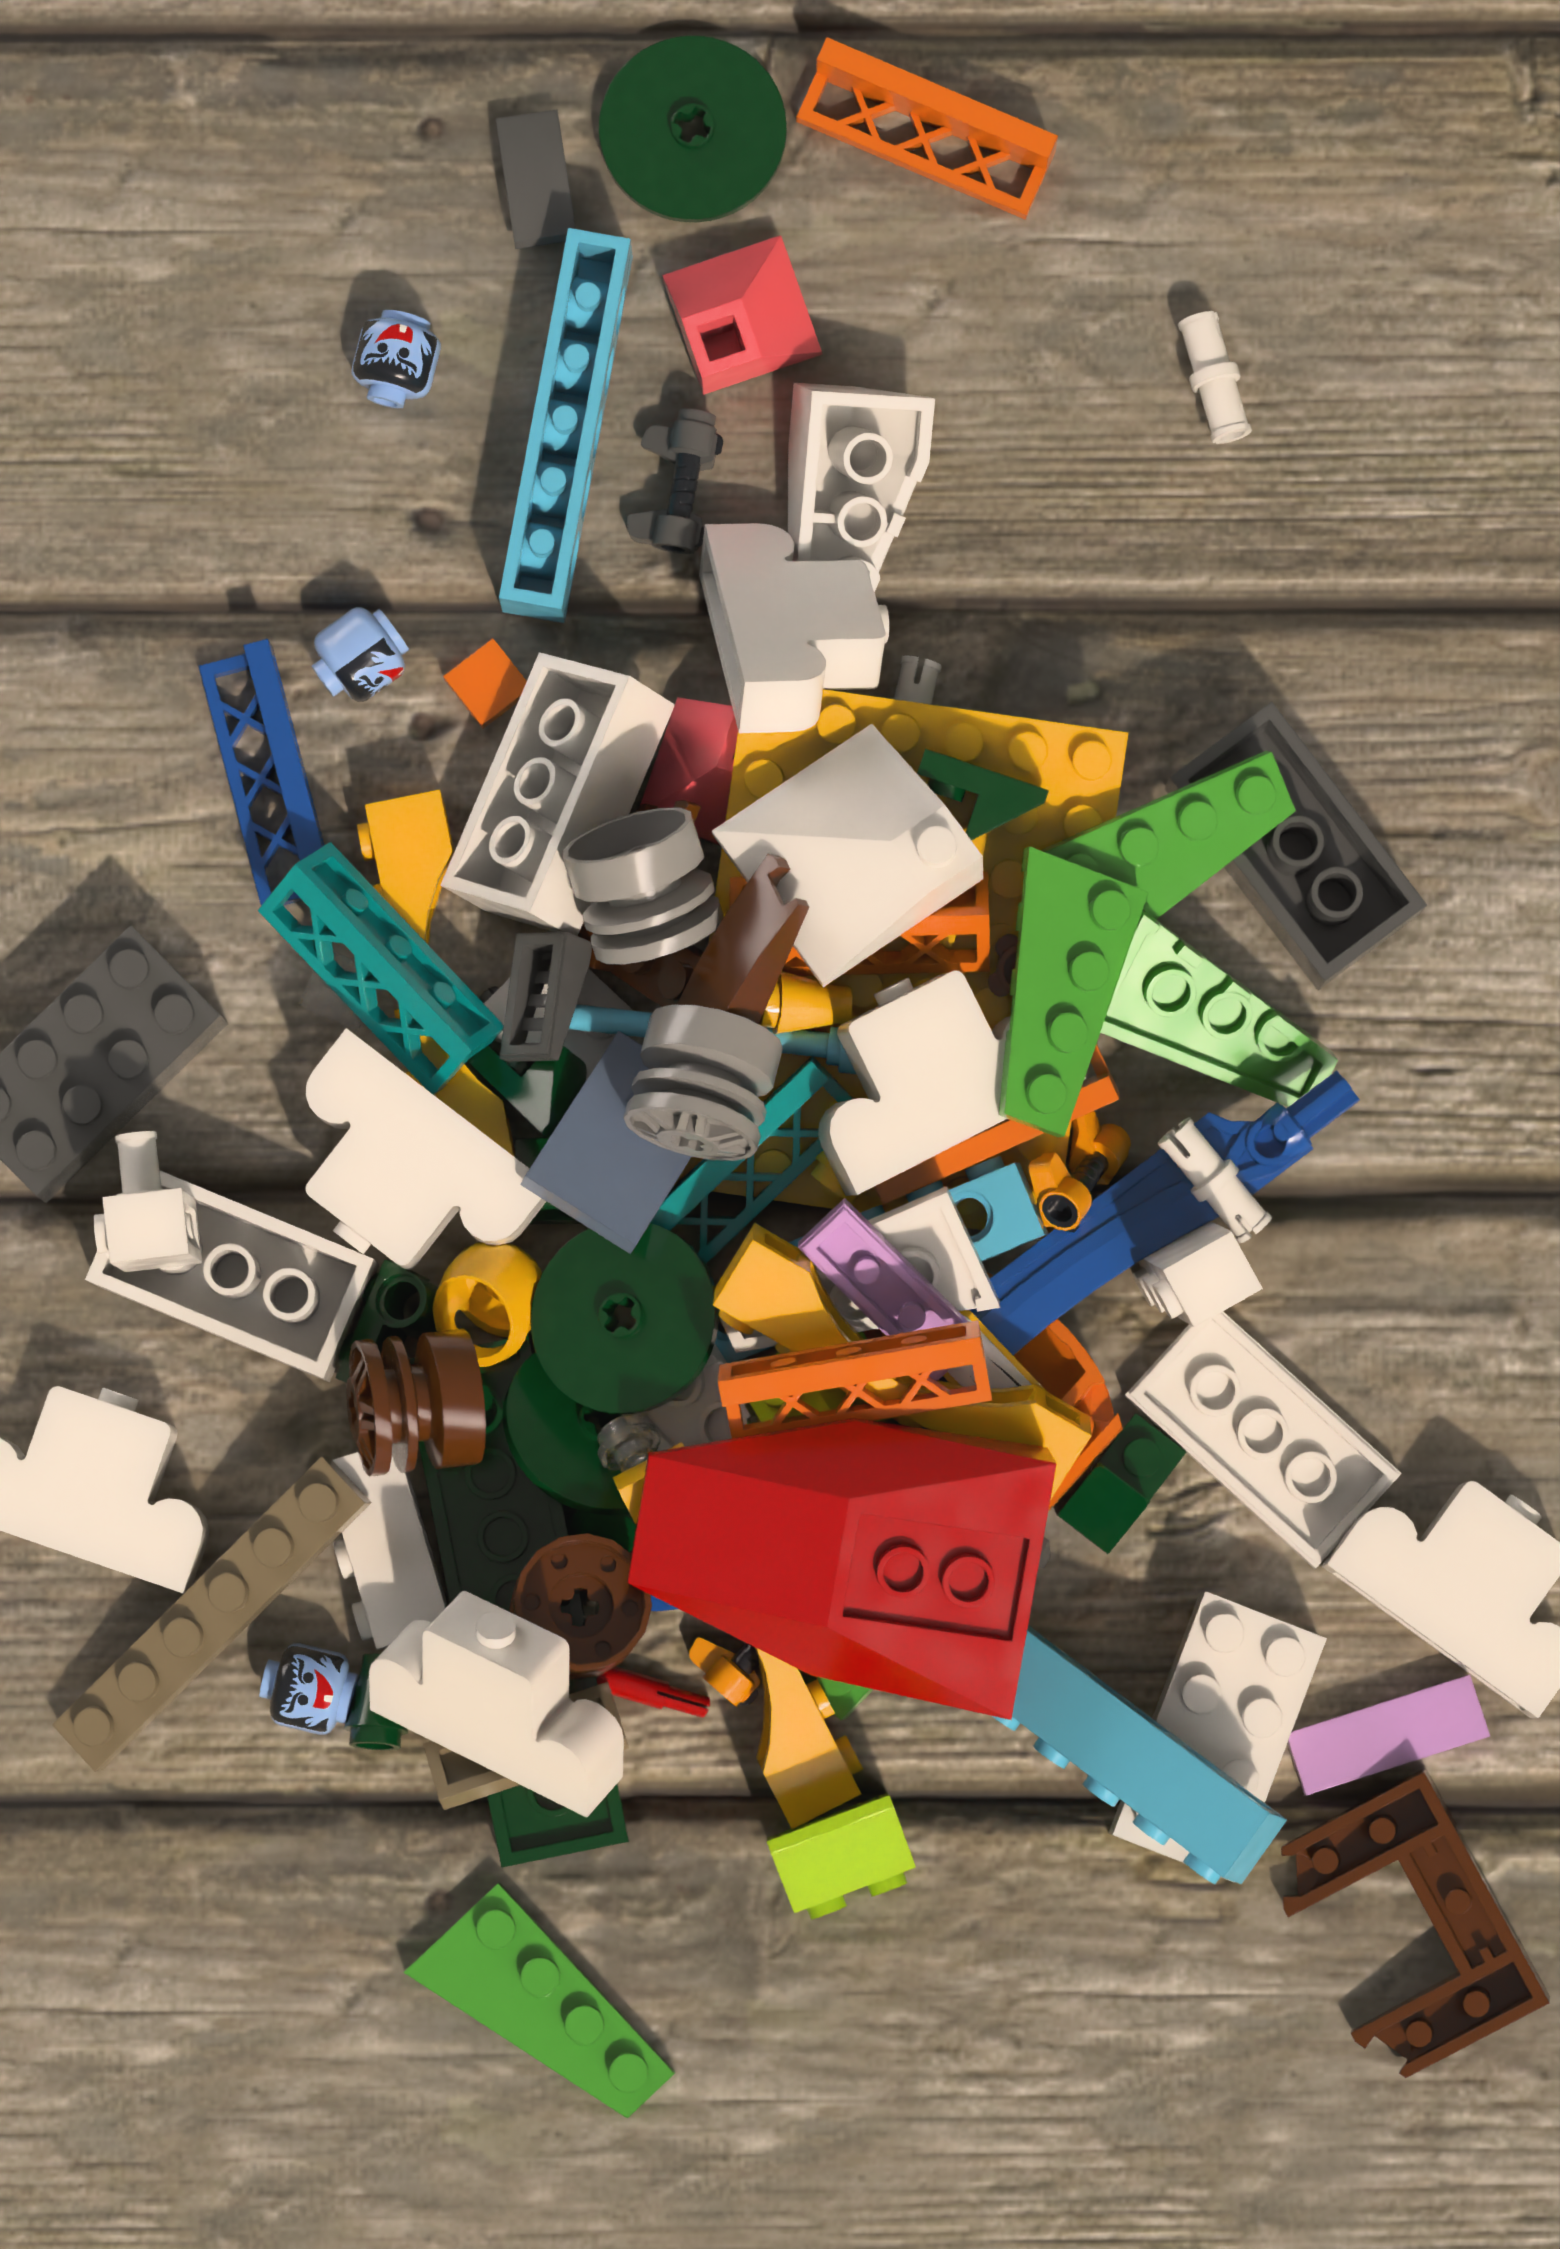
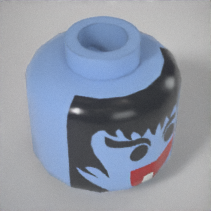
M383 310L381 318L370 319L365 322L361 329L351 374L361 386L369 389L367 394L368 400L386 407L403 408L405 399L423 398L428 394L432 386L441 350L439 339L429 331L431 325L429 321L402 311Z
M355 607L316 635L314 645L321 659L311 667L333 697L344 690L351 699L357 702H364L404 673L405 663L402 655L409 651V648L380 609L371 614L362 607Z
M294 1643L284 1651L280 1662L268 1659L261 1682L259 1697L271 1700L270 1714L276 1724L319 1735H326L332 1731L337 1722L346 1723L358 1681V1674L349 1672L348 1659L339 1652Z

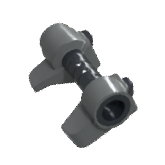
M679 409L677 420L673 423V428L653 425L645 431L641 446L675 464V471L667 509L628 515L627 530L634 542L649 544L657 549L678 554H694L703 545L705 527H703L702 517L692 513V504L695 500L699 472L712 469L716 455L722 452L723 438L716 433L717 429L714 427L715 415L696 409Z

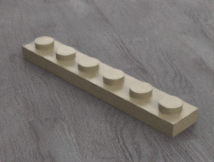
M321 1456L52 1726L94 1772L103 1770L372 1502L329 1456Z

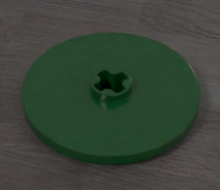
M674 37L657 42L641 50L625 63L615 75L606 91L600 110V147L603 159L613 180L621 191L638 206L652 214L673 221L707 222L729 216L746 207L772 181L782 161L786 145L787 121L785 108L780 92L770 74L746 51L736 45L713 37ZM695 115L704 118L703 128L708 134L707 137L704 138L696 135L690 143L683 141L682 128L678 125V122L681 120L690 123Z
M652 1223L648 1225L631 1254L590 1228L576 1235L550 1260L542 1273L534 1293L531 1309V1333L537 1357L547 1376L558 1389L575 1402L604 1413L637 1414L658 1408L676 1398L699 1376L712 1353L717 1337L719 1309L713 1306L715 1284L707 1265L696 1250L683 1238ZM635 1303L630 1312L632 1317L637 1320L634 1327L627 1329L620 1326L615 1330L619 1323L618 1318L613 1314L615 1308L618 1305L629 1308Z
M536 1352L521 1365L508 1387L503 1404V1427L509 1449L525 1475L548 1496L571 1508L602 1515L629 1513L612 1477L646 1461L648 1453L658 1450L623 1415L604 1413L585 1407L565 1395L547 1376ZM590 1416L598 1417L600 1427L608 1429L605 1435L596 1433L595 1424L587 1422Z

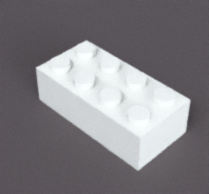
M539 652L440 886L486 912L551 932H569L578 936L584 922L583 912L592 902H585L575 897L563 861L562 851L572 840L586 831L613 819L629 815L675 704L629 675Z
M160 1171L161 1189L182 1188L195 1198L202 1263L124 1272L109 1262V1258H106L105 1253L99 1254L97 1250L85 1280L112 1293L330 1382L339 1361L341 1347L352 1331L363 1304L366 1287L373 1275L376 1274L379 1264L371 1257Z
M1200 1592L1152 1718L1265 1803L1327 1638L1209 1592ZM1122 1800L1120 1801L1109 1834L1183 1862L1189 1853L1185 1848L1171 1838L1165 1845H1162L1149 1837L1133 1824L1134 1819L1139 1813Z

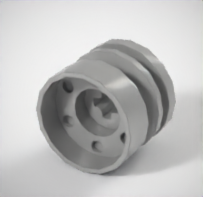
M657 808L613 819L578 836L562 851L563 861L575 897L585 902H592L583 912V921L586 930L593 933L591 945L596 960L605 964H630L675 953L701 941L716 931L724 917L719 898L711 895L715 891L711 874L702 870H693L704 859V854L691 811L682 808Z
M668 1005L656 1008L649 1018L640 1053L643 1064L649 1069L640 1071L633 1079L631 1088L634 1095L627 1102L623 1117L627 1127L642 1139L661 1148L687 1156L720 1161H737L750 1158L758 1149L761 1137L758 1127L765 1121L767 1113L764 1102L758 1097L767 1095L774 1086L783 1050L780 1039L767 1028L745 1017L720 1009L697 1005Z

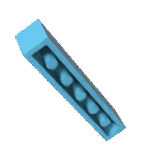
M1028 1625L1012 1720L992 1717L1013 1731L1021 1723L1039 1737L1033 1745L1039 1753L1063 1769L1071 1761L1088 1774L1083 1782V1786L1113 1807H1115L1119 1800H1122L1139 1813L1134 1819L1133 1824L1162 1845H1165L1171 1838L1185 1848L1189 1853L1183 1862L1200 1876L1213 1884H1216L1220 1877L1242 1884L1287 1819Z

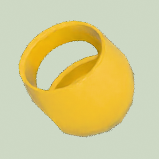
M478 1242L464 1248L447 1267L436 1291L433 1303L436 1330L458 1329L454 1319L455 1313L459 1309L477 1327L487 1333L508 1337L505 1344L495 1348H484L474 1344L479 1367L491 1366L510 1358L521 1348L528 1332L531 1330V1309L534 1293L543 1273L536 1260L519 1246L510 1243L487 1245Z

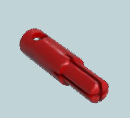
M615 1666L597 1678L598 1685L608 1682L613 1696L658 1709L666 1707L704 1718L709 1711L707 1708L657 1693L705 1707H710V1697L670 1686L668 1681Z

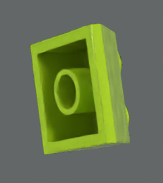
M888 1793L802 1824L794 1829L768 1837L766 1841L793 1912L797 1913L807 1909L811 1920L847 1907L843 1895L868 1886L871 1897L901 1887L908 1883L904 1872L916 1868Z

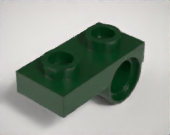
M384 1259L379 1273L373 1275L364 1292L363 1304L365 1308L355 1332L348 1335L339 1353L340 1368L336 1379L347 1383L351 1345L356 1340L372 1339L377 1344L381 1355L383 1341L387 1337L398 1336L404 1344L407 1336L418 1339L422 1333L437 1332L433 1316V1303L438 1286L430 1283V1279L412 1270L403 1269L398 1264ZM419 1292L420 1303L417 1311L411 1317L404 1319L403 1308L405 1302L412 1294Z

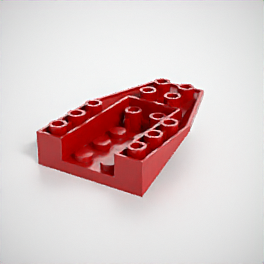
M857 1418L650 1452L647 1457L627 1583L809 1675L1012 1720L1057 1463L1048 1447Z

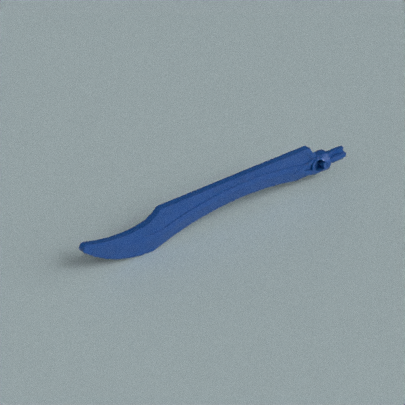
M1336 1070L1289 1107L1285 1108L1277 1102L1255 1121H1229L1208 1112L1195 1122L1194 1125L1224 1161L1231 1159L1239 1169L1236 1176L1247 1190L1254 1195L1312 1151L1313 1147L1309 1139L1358 1103L1360 1099L1345 1078ZM1160 1149L1095 1198L1075 1233L1058 1229L1053 1230L991 1277L990 1281L999 1298L1000 1308L978 1312L977 1308L969 1310L1014 1356L1051 1323L1095 1290L1145 1257L1185 1234L1219 1218V1215L1206 1200L1199 1202L1191 1193L1194 1185L1164 1149ZM943 1376L939 1379V1381L948 1382ZM651 1595V1611L678 1609Z

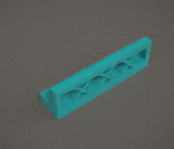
M331 842L297 862L258 909V912L426 1090L433 1095L446 1086L469 1058L491 1044L503 1031V1023ZM293 892L310 908L312 926L301 925L283 906ZM332 942L343 943L354 954L356 972L345 971L334 960ZM376 989L388 990L398 1001L400 1019L388 1017L378 1006ZM420 1035L432 1037L450 1056L439 1070L422 1053Z
M811 1056L763 1101L767 1113L765 1121L758 1127L761 1135L758 1147L769 1136L793 1137L792 1163L782 1173L754 1172V1153L750 1158H747V1172H732L745 1159L737 1161L702 1159L670 1190L650 1223L661 1226L669 1231L677 1224L700 1225V1250L697 1253L706 1264L816 1160L815 1157L823 1151L818 1136L819 1129L800 1128L801 1106L822 1086L837 1102L854 1098L815 1057ZM794 1114L793 1128H779ZM800 1137H818L800 1155ZM723 1180L747 1181L746 1207L735 1217L708 1216V1194ZM754 1181H770L771 1183L754 1198ZM701 1202L700 1216L687 1215ZM708 1225L725 1226L707 1243Z

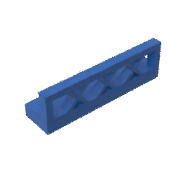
M268 639L243 645L245 654L199 666L261 905L272 893L266 869L279 847L302 860L325 846L275 653ZM250 669L256 694L243 714L222 702L216 678ZM259 707L264 725L252 719ZM225 713L239 721L232 734H230ZM248 726L266 736L272 754L260 774L239 763L234 750ZM274 768H276L280 786L268 779ZM241 774L255 781L247 796ZM263 787L283 797L287 810V816L276 835L254 823L250 809ZM290 828L292 829L296 846L284 840ZM257 834L271 842L263 857ZM293 892L284 905L299 902L302 899Z

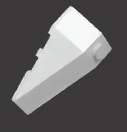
M794 383L788 443V534H790L794 541L792 561H863L867 565L875 592L880 581L879 571L894 536L898 537L906 519L903 517L910 497L917 481H922L929 464L935 398L855 386Z

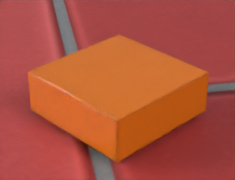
M494 638L443 676L445 682L482 729L518 703L527 682Z

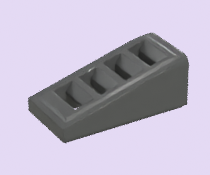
M569 932L516 933L499 1059L505 1061L559 1060L590 964L592 954L590 941ZM544 984H548L547 994H541ZM536 1008H545L544 1018H533ZM542 1031L540 1043H525L528 1032Z

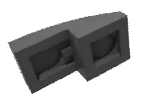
M558 109L497 118L496 125L515 249L566 242L568 228L576 229Z

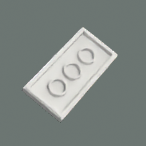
M1223 1311L1196 1327L1188 1325L1124 1395L1314 1569L1337 1546L1353 1523L1363 1513L1367 1512L1402 1474Z

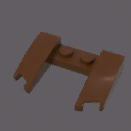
M681 800L676 801L673 808L691 811L693 821L695 822L701 806L690 801ZM641 804L636 812L657 809L658 806ZM768 853L723 917L704 952L691 945L675 953L648 961L630 964H605L596 960L592 948L589 966L593 969L611 972L661 1007L668 1005L703 1006L736 1014L759 1024L809 910V905L806 900L798 898L784 904L777 886L779 881L789 872L790 867L784 858ZM583 922L578 937L591 942L593 933L586 930Z
M1426 1767L1281 1847L1282 1856L1296 1855L1298 1894L1283 1896V1909L1288 1918L1398 1860L1458 1969V1972L1351 2030L1354 2041L1364 2049L1375 2036L1406 2058L1407 2061L1399 2072L1405 2078L1550 2003L1548 1991L1519 1939L1517 1940Z

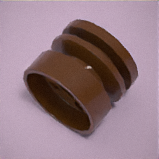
M465 1329L422 1333L418 1337L414 1364L410 1363L404 1344L398 1336L387 1337L383 1341L381 1355L377 1344L372 1339L356 1340L351 1345L349 1378L346 1385L348 1420L363 1469L369 1477L387 1474L390 1470L392 1457L395 1466L401 1473L414 1470L419 1441H423L430 1462L436 1469L475 1465L482 1461L486 1436L484 1393L476 1350L470 1334Z
M588 1533L563 1536L537 1550L516 1580L509 1605L510 1613L546 1629L567 1641L569 1644V1679L571 1680L597 1677L621 1664L645 1634L652 1609L651 1595L627 1583L631 1553L614 1540ZM576 1593L583 1595L585 1606L595 1609V1615L587 1616L580 1627L572 1625L571 1614L562 1613L560 1605H568Z

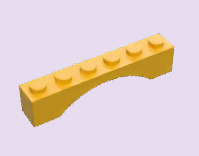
M440 789L366 804L365 809L368 822L357 824L364 861L376 859L380 884L372 886L428 945L430 942L431 922L442 889L440 884L454 854L445 802ZM399 1009L394 1010L395 1018L400 1019ZM420 1035L422 1053L439 1070L450 1056L432 1037ZM464 1064L446 1086L434 1096L515 1157L510 1123L503 1100L478 1081ZM407 1072L408 1076L423 1086L410 1072Z
M754 1223L715 1287L713 1306L720 1309L719 1317L729 1326L742 1333L751 1335L756 1330L776 1341L775 1348L780 1354L864 1340L838 1311L823 1287L814 1263L799 1248ZM902 1376L867 1382L865 1388L884 1401L902 1397L914 1379L910 1376ZM939 1380L937 1381L949 1390L964 1387L948 1382H943ZM922 1385L916 1395L932 1393V1391ZM1036 1385L1003 1389L991 1388L992 1401L893 1417L895 1421L903 1426L925 1427L929 1430L1048 1447L1057 1463L1051 1499L1092 1436L1090 1416ZM838 1387L845 1393L849 1391L845 1387Z
M681 1442L669 1449L684 1447ZM647 1460L612 1477L635 1524L637 1523ZM755 1647L764 1688L763 1728L756 1759L791 1829H794L860 1795L861 1792L852 1775L863 1770V1767L846 1735L836 1740L833 1739L824 1719L835 1714L818 1679L805 1684L797 1668Z

